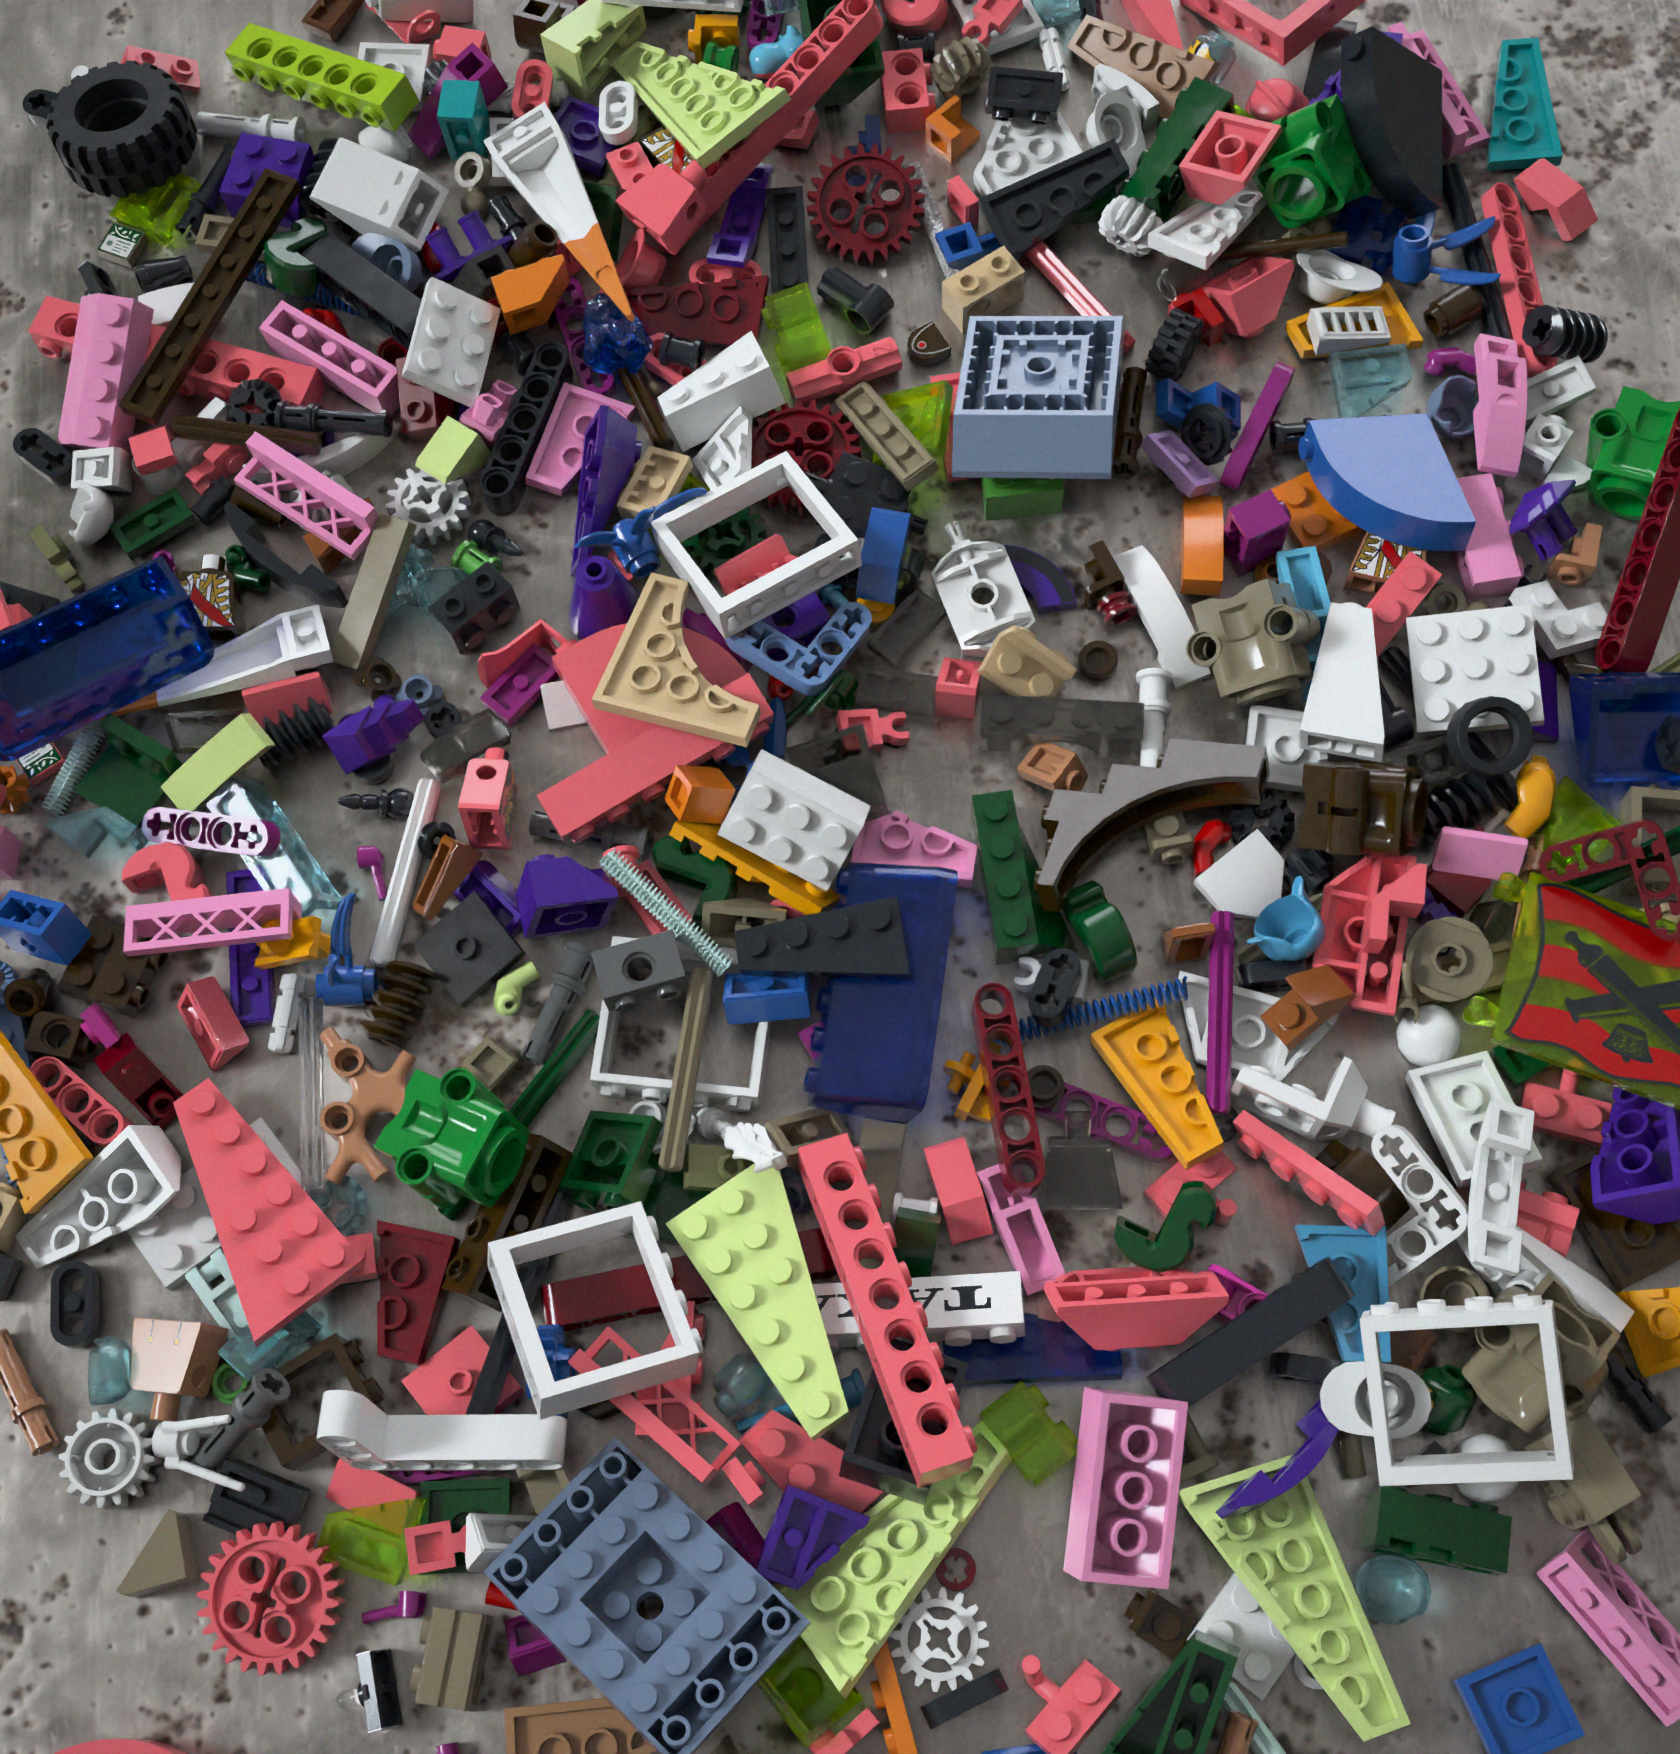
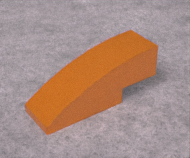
M1183 494L1180 594L1220 596L1224 562L1222 496L1199 495L1188 498Z

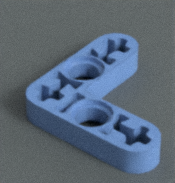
M858 602L844 603L807 648L761 620L738 632L742 634L747 630L751 632V635L746 634L741 638L736 633L725 639L733 652L794 690L807 696H814L820 694L828 686L836 673L840 671L869 632L872 615L863 604ZM854 618L859 621V623H854L851 626L848 634L843 632L846 621L850 622ZM763 639L760 649H757L756 644L760 645L761 640ZM826 642H834L842 648L843 652L838 655H830L823 651L821 645ZM772 648H780L787 653L788 658L784 661H774L768 657L766 652ZM816 662L821 665L817 677L813 676L810 680L804 677V674L808 675L812 672Z

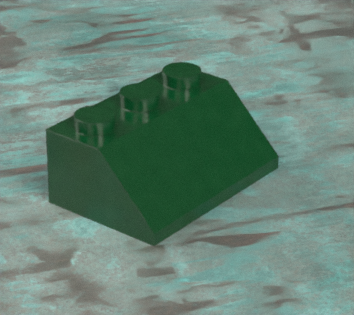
M798 0L800 25L804 41L842 0ZM878 36L814 104L815 108L851 103L885 74Z

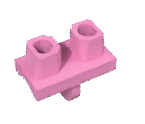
M497 380L492 384L490 391L486 394L482 393L477 397L475 405L461 415L459 423L476 432L487 447H492L498 439L518 390L501 380Z

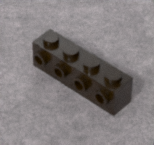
M529 1133L525 1155L517 1175L508 1188L500 1194L492 1207L488 1208L480 1204L475 1216L466 1226L465 1238L456 1257L451 1260L447 1267L446 1279L441 1289L473 1305L501 1313L502 1307L487 1265L488 1242L540 1228L571 1160L572 1152L542 1135ZM523 1263L515 1265L517 1274H519Z

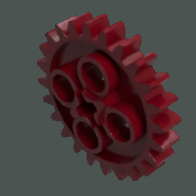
M859 143L857 154L853 155L846 146L844 147L845 158L841 160L836 155L831 154L833 166L831 168L823 164L819 166L823 179L818 177H812L811 179L812 185L818 191L807 192L808 200L815 203L806 208L808 216L815 217L810 221L811 229L820 230L816 235L818 242L823 243L829 240L827 244L828 253L831 254L839 248L840 260L843 262L849 254H852L855 265H859L862 256H867L870 265L873 266L875 255L879 254L885 262H888V251L891 249L898 255H901L900 242L903 241L912 245L913 237L909 231L920 232L921 224L915 219L925 217V209L917 206L926 202L925 193L917 192L923 187L922 180H911L916 174L914 165L903 169L905 156L901 155L896 160H892L893 153L890 147L881 155L879 154L877 143L873 144L870 153H865L862 143ZM854 175H863L867 179L863 185L858 187L848 184L849 179ZM879 175L882 178L876 184L875 189H873L871 195L873 206L867 205L865 207L863 215L860 220L859 229L855 234H852L851 230L854 228V226L856 225L857 221L861 216V209L859 203H867L869 195L872 190L873 181L875 177ZM888 189H894L900 193L899 197L894 201H885L881 198V195ZM839 208H847L851 211L850 216L845 220H836L833 218V213ZM878 222L883 224L885 228L881 233L872 235L866 232L869 224Z
M797 398L795 407L789 408L788 404L784 403L781 405V411L776 412L775 409L767 411L768 417L766 419L760 415L755 417L756 427L752 426L751 469L787 451L804 474L807 470L811 473L823 470L826 472L818 476L828 479L835 471L843 451L862 458L861 448H859V435L854 434L853 423H844L842 411L831 416L830 404L818 410L815 399L810 402L808 407H803L801 399ZM816 437H823V438H825V439L822 440V441H813V440H812V439H814V438H816ZM781 438L787 439L785 442L781 443L774 442L775 440ZM789 485L767 496L768 507L771 510L778 503H781L784 514L789 512L791 506H797L799 515L804 513L805 505Z

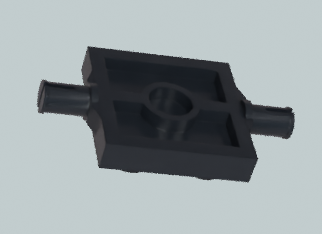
M845 451L841 453L835 471L828 479L813 474L808 470L805 473L857 537L865 538L872 507L909 513L907 512L908 497L911 490L908 492L889 469ZM911 513L909 529L923 535L928 519Z

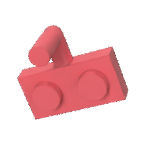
M1571 1058L1563 1068L1559 1090L1526 1082L1522 1086L1519 1107L1535 1111L1533 1131L1600 1148L1603 1141L1601 1130L1604 1121H1609L1612 1103L1577 1095L1579 1078L1586 1068Z
M1222 1151L1188 1170H1185L1180 1161H1178L1150 1185L1143 1195L1166 1218L1183 1183L1195 1180L1203 1181L1214 1191L1236 1171L1237 1167ZM1216 1197L1217 1206L1214 1220L1219 1225H1226L1231 1221L1237 1210L1236 1203L1231 1199L1220 1201Z
M1026 1656L1022 1661L1026 1683L1048 1702L1025 1730L1026 1735L1047 1754H1074L1122 1696L1121 1689L1086 1659H1084L1061 1688L1043 1674L1040 1660L1036 1656Z

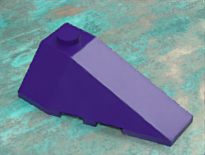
M600 405L584 432L570 576L575 577L576 568L579 563L585 558L590 557L594 547L575 548L574 544L578 543L582 537L603 530L633 464H636L641 456L642 443L641 441H636L638 427L605 405Z
M1615 1083L1612 1093L1614 1100L1609 1121H1604L1601 1130L1603 1137L1599 1154L1593 1156L1590 1166L1593 1204L1596 1209L1651 1224L1680 1220L1679 1094L1668 1089Z

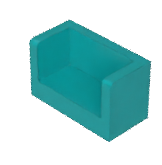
M444 80L437 119L451 161H457L467 152H475L487 158L489 150L483 140L490 137V116L479 81Z

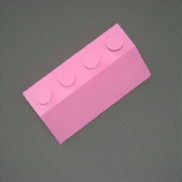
M96 293L81 297L57 443L61 446L82 450L119 447L130 453L131 447L128 438L133 435L136 418L125 414L119 404L145 363L154 313L153 308L133 298Z
M1084 1387L1063 1571L1086 1582L1158 1589L1169 1588L1188 1402L1126 1391Z

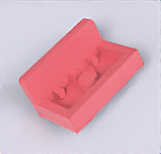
M774 534L716 567L713 572L724 596H727L798 557L789 553L781 535Z

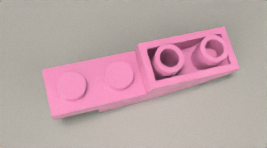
M1480 333L1474 343L1479 402L1473 410L1478 471L1515 478L1519 471L1526 425V359L1518 357L1516 340Z

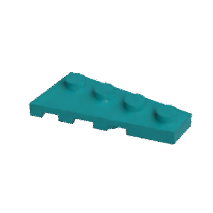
M1539 38L1502 40L1498 54L1486 171L1528 168L1542 158H1545L1554 166H1559L1563 154Z

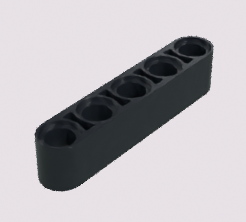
M330 233L325 234L300 254L316 266V281L409 350L421 299Z
M557 341L544 342L536 349L480 478V487L487 507L496 515H509L516 511L528 486L525 481L526 474L564 382L571 384L573 380V371L567 349ZM533 426L530 429L522 430L525 427ZM512 458H519L516 461H509ZM506 489L502 493L494 494L498 490Z
M1328 1256L1155 1370L1146 1379L1158 1397L1188 1402V1407H1190L1354 1297L1355 1293Z

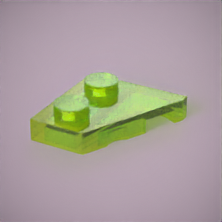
M1566 775L1556 785L1553 808L1548 819L1542 850L1544 851L1547 846L1560 841L1621 824ZM1605 839L1593 841L1589 846L1590 857L1594 860L1611 842ZM1581 844L1573 845L1572 847L1575 849L1576 854L1568 857H1562L1560 851L1552 852V859L1564 870L1568 863L1578 860L1579 869L1587 866L1582 858Z
M419 1496L330 1512L326 1514L317 1549L329 1545L330 1549L323 1558L325 1562L339 1561L338 1566L397 1586L402 1583L408 1564L404 1528L419 1526L426 1498Z

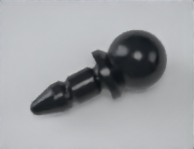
M477 520L468 529L469 541L472 540L477 543L480 550H486L489 553L500 551L508 556L523 555L521 547L515 541L507 538L504 530L496 527L489 520Z
M396 788L389 793L386 789H381L379 796L372 794H363L362 796L350 794L338 798V804L352 810H359L361 808L362 810L375 811L379 809L380 817H385L389 814L395 819L403 820L409 817L414 794L405 788Z

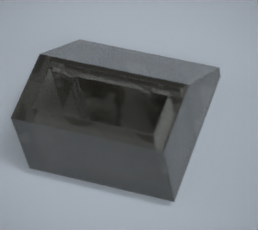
M863 723L786 748L789 764L870 805L871 807L865 822L892 814L876 747Z

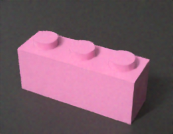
M1492 473L1457 478L1476 519V524L1466 550L1452 551L1466 601L1510 595L1517 587L1520 579L1523 578L1524 564L1521 556L1515 554L1512 544L1514 533L1510 534L1509 525L1511 522L1505 520L1503 513L1504 497L1502 489L1499 486H1495Z

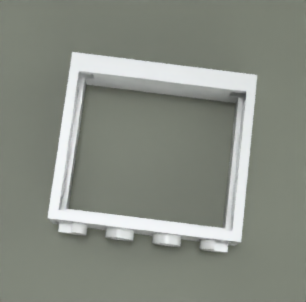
M787 451L766 460L759 466L730 479L706 494L696 497L694 500L671 512L665 513L651 522L657 548L679 578L688 581L690 593L725 639L862 566L857 537ZM789 485L830 536L831 540L721 598L680 542Z
M612 936L611 946L639 938ZM677 942L686 972H691L694 967L709 968V966H705V962H701L702 959H698V955H693L695 952H690V948H686L687 945ZM722 947L720 953L726 951L724 957L729 954L730 956L727 960L733 958L732 964H734L725 974L741 973L738 967L736 948ZM602 1000L590 1076L594 1089L600 1091L601 1096L611 1099H623L625 1094L641 1095V1099L644 1101L651 1100L658 1103H666L667 1098H670L672 1080L611 1074L620 1012H617L616 1009L608 1011L604 1000ZM772 1021L757 1022L749 1088L697 1083L693 1107L705 1108L708 1107V1103L725 1104L726 1109L737 1112H748L750 1107L761 1108Z
M641 1201L488 1242L487 1265L539 1420L696 1373L699 1354L703 1353L701 1337L696 1328L690 1329L685 1317L688 1315L685 1296L682 1290L675 1291L671 1280L673 1278V1267L667 1252H660L656 1242L659 1240L656 1221L653 1216H646ZM633 1233L676 1346L555 1382L515 1265Z
M1519 1294L1512 1297L1513 1302L1494 1303L1493 1297L1477 1296L1464 1299L1465 1305L1446 1306V1302L1443 1299H1428L1418 1301L1417 1308L1399 1309L1397 1302H1385V1304L1370 1305L1371 1310L1363 1312L1360 1317V1327L1380 1486L1573 1480L1574 1464L1553 1300H1542V1295L1528 1296V1294ZM1539 1323L1554 1450L1393 1456L1378 1332Z

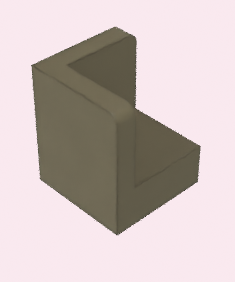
M565 1456L561 1469L516 1470L518 1478L525 1482L537 1515L574 1479Z

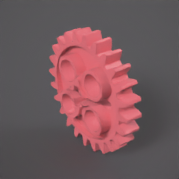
M283 1521L272 1523L269 1531L265 1522L253 1525L252 1533L247 1528L237 1531V1542L233 1539L221 1542L225 1555L217 1553L210 1555L208 1558L216 1570H209L200 1575L204 1581L210 1584L208 1589L199 1591L196 1594L197 1597L208 1600V1607L197 1612V1616L210 1617L211 1623L203 1629L202 1633L206 1635L216 1632L218 1638L211 1649L215 1651L226 1646L229 1650L225 1663L229 1664L242 1657V1672L252 1669L256 1662L259 1676L269 1673L273 1666L279 1675L289 1670L290 1663L295 1669L306 1664L305 1654L313 1658L321 1653L317 1641L326 1643L333 1639L334 1636L326 1625H336L342 1620L339 1615L332 1612V1608L345 1603V1598L334 1595V1588L341 1586L345 1581L340 1578H332L330 1574L337 1568L339 1561L325 1563L323 1558L330 1549L329 1545L318 1549L313 1548L317 1535L314 1532L300 1539L301 1525L299 1524L290 1526L286 1533ZM254 1557L261 1559L264 1563L265 1572L262 1579L257 1578L252 1572L251 1564ZM281 1558H284L286 1560V1565L284 1570L280 1572L282 1565ZM295 1571L301 1573L306 1580L304 1594H300L293 1587L292 1578ZM272 1589L271 1596H267L266 1591ZM271 1598L277 1600L276 1605L270 1607ZM239 1601L246 1604L249 1609L250 1615L247 1623L240 1621L237 1616L236 1608ZM280 1616L286 1618L290 1623L291 1634L289 1638L281 1636L278 1632L277 1622ZM262 1622L260 1630L261 1637H258L256 1635V1630L258 1625Z

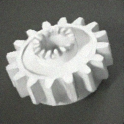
M111 1408L107 1418L105 1414L95 1411L92 1412V1421L85 1423L79 1420L76 1423L78 1431L73 1436L65 1437L64 1440L68 1446L66 1452L59 1454L58 1458L65 1461V1469L59 1475L60 1478L71 1481L66 1490L69 1494L75 1496L82 1494L80 1503L92 1506L96 1502L97 1508L109 1510L112 1501H114L117 1506L126 1507L128 1506L129 1493L140 1498L144 1495L143 1489L140 1486L143 1480L147 1482L155 1481L154 1475L148 1471L150 1466L161 1464V1459L151 1456L152 1438L146 1437L150 1434L153 1427L144 1422L138 1424L140 1416L131 1412L123 1416V1411ZM115 1449V1461L106 1469L103 1466L105 1464L103 1461L106 1458L105 1454H108L109 1450Z

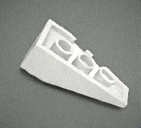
M129 1125L15 1235V1238L34 1267L42 1269L150 1220L180 1191L182 1158L160 1126Z
M1517 1225L1516 1230L1523 1232L1519 1274L1511 1276L1472 1264L1477 1274L1483 1281L1488 1282L1496 1296L1504 1289L1514 1286L1530 1292L1550 1272L1568 1288L1573 1300L1582 1310L1602 1318L1619 1334L1635 1313L1600 1280ZM1467 1227L1456 1240L1471 1263Z

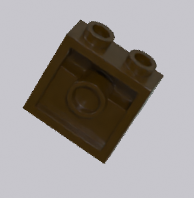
M92 915L86 927L92 935L84 944L80 953L67 966L57 989L63 994L91 1004L99 1003L102 1008L135 1019L139 1009H142L147 1004L151 994L150 986L157 972H160L165 967L169 952L128 957L123 952L125 923L119 925ZM137 935V943L150 941L153 937L141 938Z

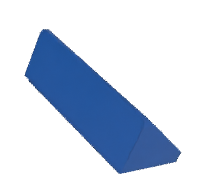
M742 973L725 974L723 1005L727 1022L729 1024H743L810 1017L809 974H797L796 977L743 976Z

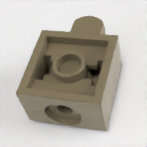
M1587 1412L1586 1415L1579 1419L1568 1421L1574 1464L1573 1480L1533 1482L1535 1484L1541 1483L1550 1497L1548 1506L1560 1524H1567L1571 1531L1588 1526L1608 1559L1614 1564H1620L1626 1560V1552L1634 1555L1642 1550L1640 1539L1620 1510L1621 1507L1642 1494ZM1552 1430L1519 1450H1554Z

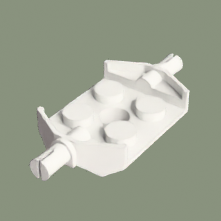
M954 521L953 528L951 523L947 524L944 529L952 544V550L940 559L931 572V579L935 583L956 634L962 655L985 658L1000 632L1013 625L1026 628L1032 632L1036 628V620L1004 545L991 541L971 542L970 539L966 540L960 521ZM981 587L989 588L994 593L992 601L985 605L978 604L972 599L973 592Z

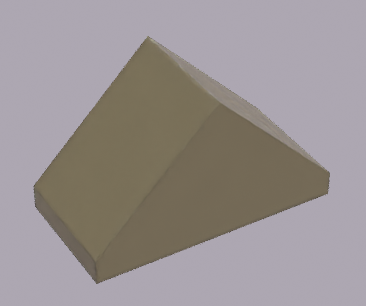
M750 897L704 902L701 924L703 932L701 935L703 936L707 933L705 939L710 936L709 943L714 940L713 946L718 944L720 947L736 948L734 931L786 920L787 910Z
M168 1509L116 1590L123 1596L140 1598L200 1581L190 1518L188 1516Z

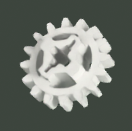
M410 468L407 469L408 478L406 480L397 477L394 480L398 490H388L387 492L391 501L386 504L389 516L417 525L413 535L416 544L420 545L424 537H429L431 544L435 545L439 535H442L446 540H450L449 530L454 528L461 531L463 527L460 518L468 519L470 517L467 506L471 505V500L463 479H455L444 484L421 469L416 474Z
M945 1587L940 1588L938 1598L934 1599L931 1598L927 1589L922 1590L923 1602L917 1605L913 1601L908 1608L910 1610L908 1615H903L899 1621L902 1625L901 1631H892L889 1636L894 1640L900 1641L901 1646L891 1652L892 1658H905L906 1663L902 1666L900 1672L902 1675L912 1670L916 1672L914 1685L918 1688L925 1679L931 1680L933 1692H938L941 1681H947L948 1686L953 1691L957 1689L956 1677L962 1675L964 1679L970 1682L974 1679L969 1670L970 1665L974 1664L983 1667L985 1663L976 1653L978 1649L989 1647V1641L979 1639L978 1632L987 1628V1623L983 1621L974 1622L972 1617L976 1614L978 1606L975 1604L967 1609L962 1607L964 1594L961 1592L952 1601L947 1599ZM937 1607L947 1608L956 1614L949 1620L933 1619L927 1610ZM914 1621L921 1630L920 1645L910 1653L908 1634ZM924 1622H928L932 1628L935 1627L939 1632L945 1629L950 1631L951 1635L947 1642L950 1646V1651L955 1656L954 1658H951L947 1652H943L939 1647L933 1651L928 1648L927 1645L930 1643L931 1637L928 1633L929 1629ZM968 1627L970 1648L966 1658H964L957 1649L958 1635ZM930 1659L945 1660L952 1670L939 1673L929 1671L922 1666Z

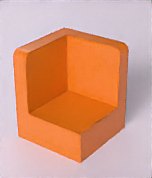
M957 95L951 97L926 118V143L950 163L955 161L980 139V131L961 117V99Z
M676 765L664 800L680 822L721 824L725 819L736 789L719 768Z

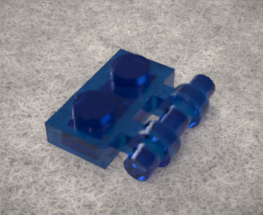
M1363 196L1348 202L1340 209L1332 233L1348 231L1349 246L1326 249V251L1360 266L1363 257L1371 258L1373 260L1371 270L1379 276H1383L1388 266L1393 263L1394 239L1398 235V231L1406 226L1404 222L1406 212L1393 208L1390 215L1381 213L1383 200L1370 196ZM1373 230L1382 233L1381 242L1370 239Z

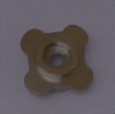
M374 657L370 660L369 666L364 671L356 672L354 682L357 686L364 687L370 694V699L375 702L379 696L386 695L391 689H398L401 685V677L396 673L393 666L385 662L383 658ZM379 677L381 682H375L374 678Z

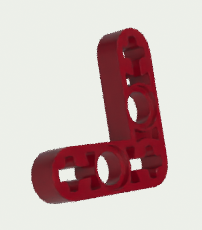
M1643 819L1551 844L1542 852L1539 859V868L1547 879L1554 882H1564L1631 864L1646 917L1653 934L1666 941L1680 938V921L1676 923V930L1668 932L1665 925L1658 926L1656 923L1657 920L1662 918L1660 903L1654 907H1651L1649 899H1664L1675 893L1677 901L1669 900L1668 904L1673 915H1680L1679 880L1665 834L1661 826L1655 821ZM1645 827L1648 833H1656L1658 839L1653 840L1651 843L1654 856L1663 852L1665 860H1651L1642 866H1638L1636 859H1645L1646 856L1643 847L1638 844L1633 845L1632 839L1638 836L1637 829ZM1605 839L1611 842L1615 851L1614 856L1607 862L1600 863L1594 861L1589 855V846L1593 841ZM1573 845H1582V858L1588 866L1587 868L1579 869V860L1568 863L1565 867V873L1559 874L1556 868H1548L1547 862L1552 860V852L1560 851L1562 857H1568L1576 854L1575 849L1572 847ZM1652 868L1664 869L1670 876L1668 887L1657 892L1648 889L1644 883V876L1647 871Z

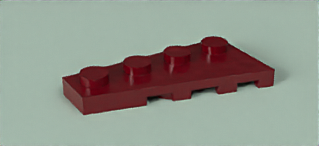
M768 275L755 276L753 279L737 280L732 278L722 279L721 282L700 284L699 282L684 283L683 286L664 287L662 285L624 289L634 315V322L629 321L614 304L610 327L618 328L620 332L628 331V333L647 336L669 331L673 332L675 337L691 341H696V339L700 338L705 340L706 345L726 348L752 331L757 343H759L770 279Z

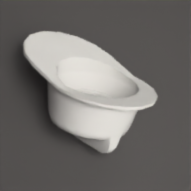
M1112 90L1104 93L1098 99L1094 112L1089 116L1086 124V136L1092 148L1115 139L1129 166L1130 176L1127 178H1132L1137 170V161L1147 146L1137 106L1132 98L1124 92Z
M1326 250L1298 252L1296 256L1297 262L1302 268L1299 290L1325 306L1350 297L1354 291H1374L1383 284L1381 276L1376 272L1346 261Z
M1345 1362L1332 1369L1324 1379L1320 1390L1321 1409L1327 1420L1339 1430L1355 1435L1374 1437L1365 1362ZM1382 1363L1391 1439L1406 1438L1417 1433L1427 1422L1431 1411L1430 1392L1423 1379L1412 1370L1398 1365Z

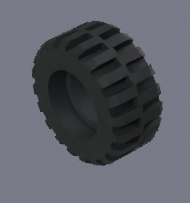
M126 60L125 64H119L115 61L107 63V66L102 68L96 66L88 69V73L83 76L77 75L71 79V84L68 87L63 86L58 92L57 100L53 99L47 117L48 135L69 177L86 191L95 192L103 197L110 198L111 194L118 198H126L132 193L142 195L148 193V189L152 187H162L166 184L168 178L171 176L175 178L181 173L182 165L189 163L193 154L192 151L195 150L197 143V128L179 85L166 71L146 62L140 65L137 61Z

